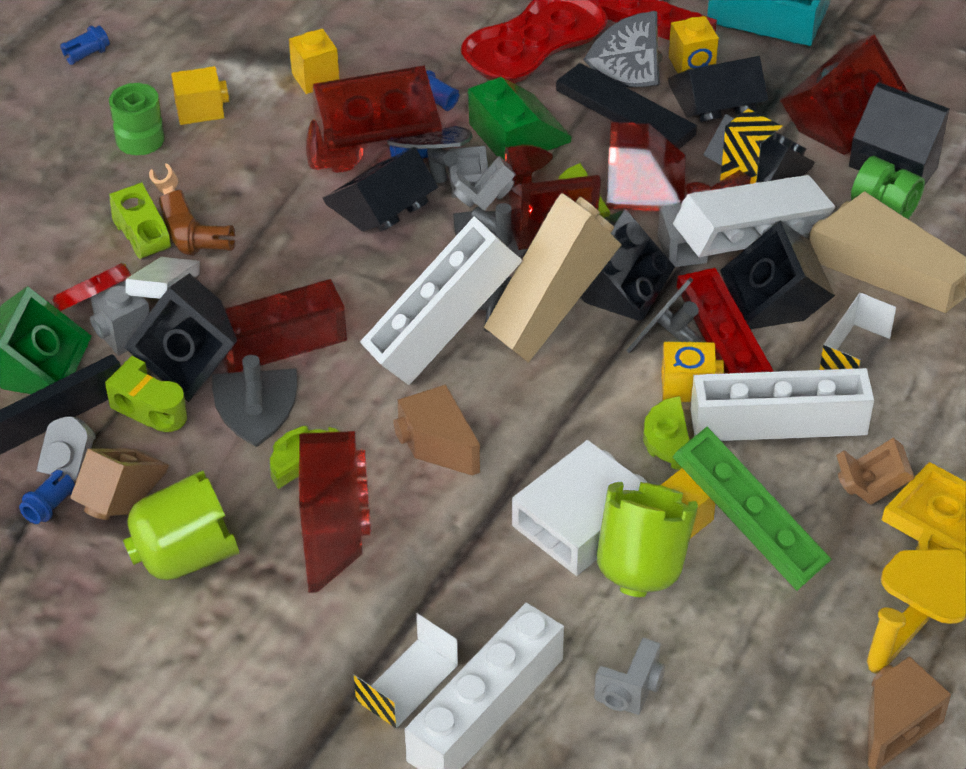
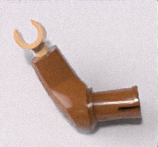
M165 164L168 175L163 180H158L157 175L151 169L149 172L151 181L164 194L159 198V203L167 231L181 253L194 256L200 249L227 251L234 249L235 240L219 239L220 236H235L233 225H200L193 217L183 191L180 189L175 191L178 178L170 165Z

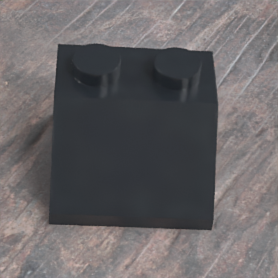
M760 56L688 69L668 78L669 86L686 118L699 116L700 122L722 118L721 111L734 109L735 115H740L747 109L755 112L757 111L756 104L768 101Z
M878 82L873 89L854 134L849 167L860 170L865 161L874 155L894 164L896 172L905 169L923 177L926 185L939 165L950 108Z
M413 147L377 163L322 199L328 207L362 232L377 227L382 232L400 221L397 214L407 209L411 213L427 204L429 200L426 195L439 187L416 147Z
M781 220L720 270L731 296L750 329L805 321L835 296L810 240Z
M189 273L167 289L124 348L134 357L144 361L146 367L162 381L175 382L181 386L185 400L189 402L237 343V338L222 301Z

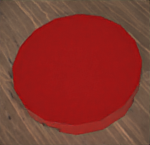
M120 263L54 295L52 301L55 308L62 311L126 280L131 276V273L126 264Z

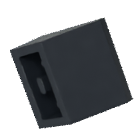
M725 114L703 154L722 165L725 125L735 119ZM775 132L761 143L757 182L804 176L812 169L815 162L803 156L807 148Z
M625 208L604 218L614 226L611 234L621 246L580 298L586 304L639 321L645 318L675 266Z

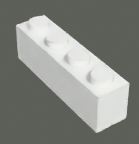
M809 175L688 194L681 204V209L673 225L697 256L704 257L746 249L780 220L804 237L809 238L813 225L817 221L825 220L835 209V205Z
M474 216L366 334L360 343L383 367L410 385L523 260Z
M867 368L694 375L690 411L694 437L708 426L721 441L868 435L874 397Z
M526 602L405 728L406 761L417 769H462L563 660L564 626Z

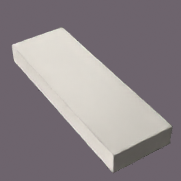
M160 257L126 279V293L131 296L161 299L170 286L190 273L196 278L200 272V261Z

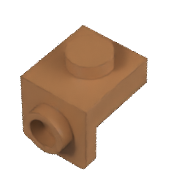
M894 437L858 460L845 450L836 455L841 469L838 473V478L844 489L850 495L857 494L870 505L915 479L905 449Z

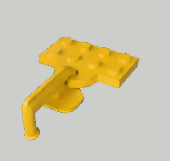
M928 462L915 476V479L911 480L885 507L881 519L883 522L917 540L918 544L916 550L898 552L882 571L881 583L885 590L910 606L903 613L889 607L881 608L878 611L879 621L867 656L868 669L874 674L888 666L930 618L947 624L959 623L966 619V481L931 462Z

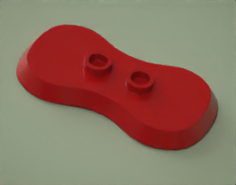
M532 0L525 10L512 20L488 26L471 33L463 41L461 53L471 67L488 80L503 77L512 83L521 82L530 77L540 64L551 55L593 41L605 28L608 22V15L593 0Z

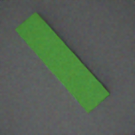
M708 426L674 454L673 458L796 591L832 560Z

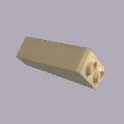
M865 191L852 201L844 202L836 212L825 220L817 221L810 230V242L820 264L943 313L948 312L966 298V257Z
M561 193L556 199L523 257V261L519 264L484 326L486 330L528 363L621 246L611 234L614 226L600 216V212L582 197H579L574 202Z

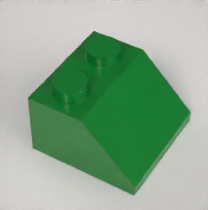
M499 77L468 89L470 126L497 157L500 156L508 164L518 163L571 142V135L533 93L507 79Z
M25 287L0 305V388L32 394L75 373L92 335L30 287Z

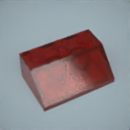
M875 34L841 48L780 101L800 133L845 155L851 152L854 134L873 89L878 82L907 93L909 92Z
M425 65L313 84L314 114L321 141L328 150L442 131L441 121Z
M332 280L318 281L226 307L225 311L237 338V343L222 361L227 373H237L243 371L242 360L248 355L257 356L260 360V366L347 341L345 307Z
M355 431L299 434V509L308 593L319 592L363 554L362 536H371L370 509H361V507H369L368 479L359 480V478L367 477L366 450H357Z

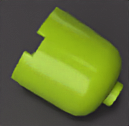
M204 470L141 499L134 504L129 512L127 524L131 536L123 539L124 545L133 565L143 562L149 574L157 579L167 581L177 579L239 554L236 540L233 534L230 535L223 520L225 514L209 479L206 478Z
M615 482L608 485L597 550V564L606 578L620 586L622 593L633 597H645L647 592L664 590L672 586L679 579L694 526L698 503L692 501L686 505L682 503V492L664 486L640 482L639 491L623 490V482Z

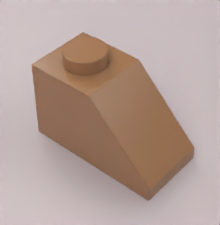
M446 384L397 400L398 418L393 420L395 433L401 444H408L416 459L469 475L480 473V444Z
M134 448L87 449L70 499L84 505V512L98 519L109 520L114 515H129L134 504L143 499L166 474L169 465Z
M910 656L895 667L892 665L884 667L872 681L873 690L868 708V767L870 769H880L945 720L951 694Z

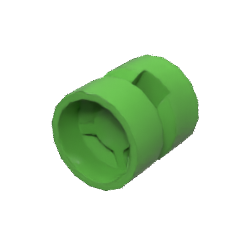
M128 83L115 89L109 97V106L112 121H114L113 129L116 145L124 153L135 156L146 155L156 151L164 142V129L157 91L150 85L143 83Z
M873 155L865 161L855 178L851 190V201L865 191L903 217L909 219L921 199L925 179L905 169L896 172L894 164Z

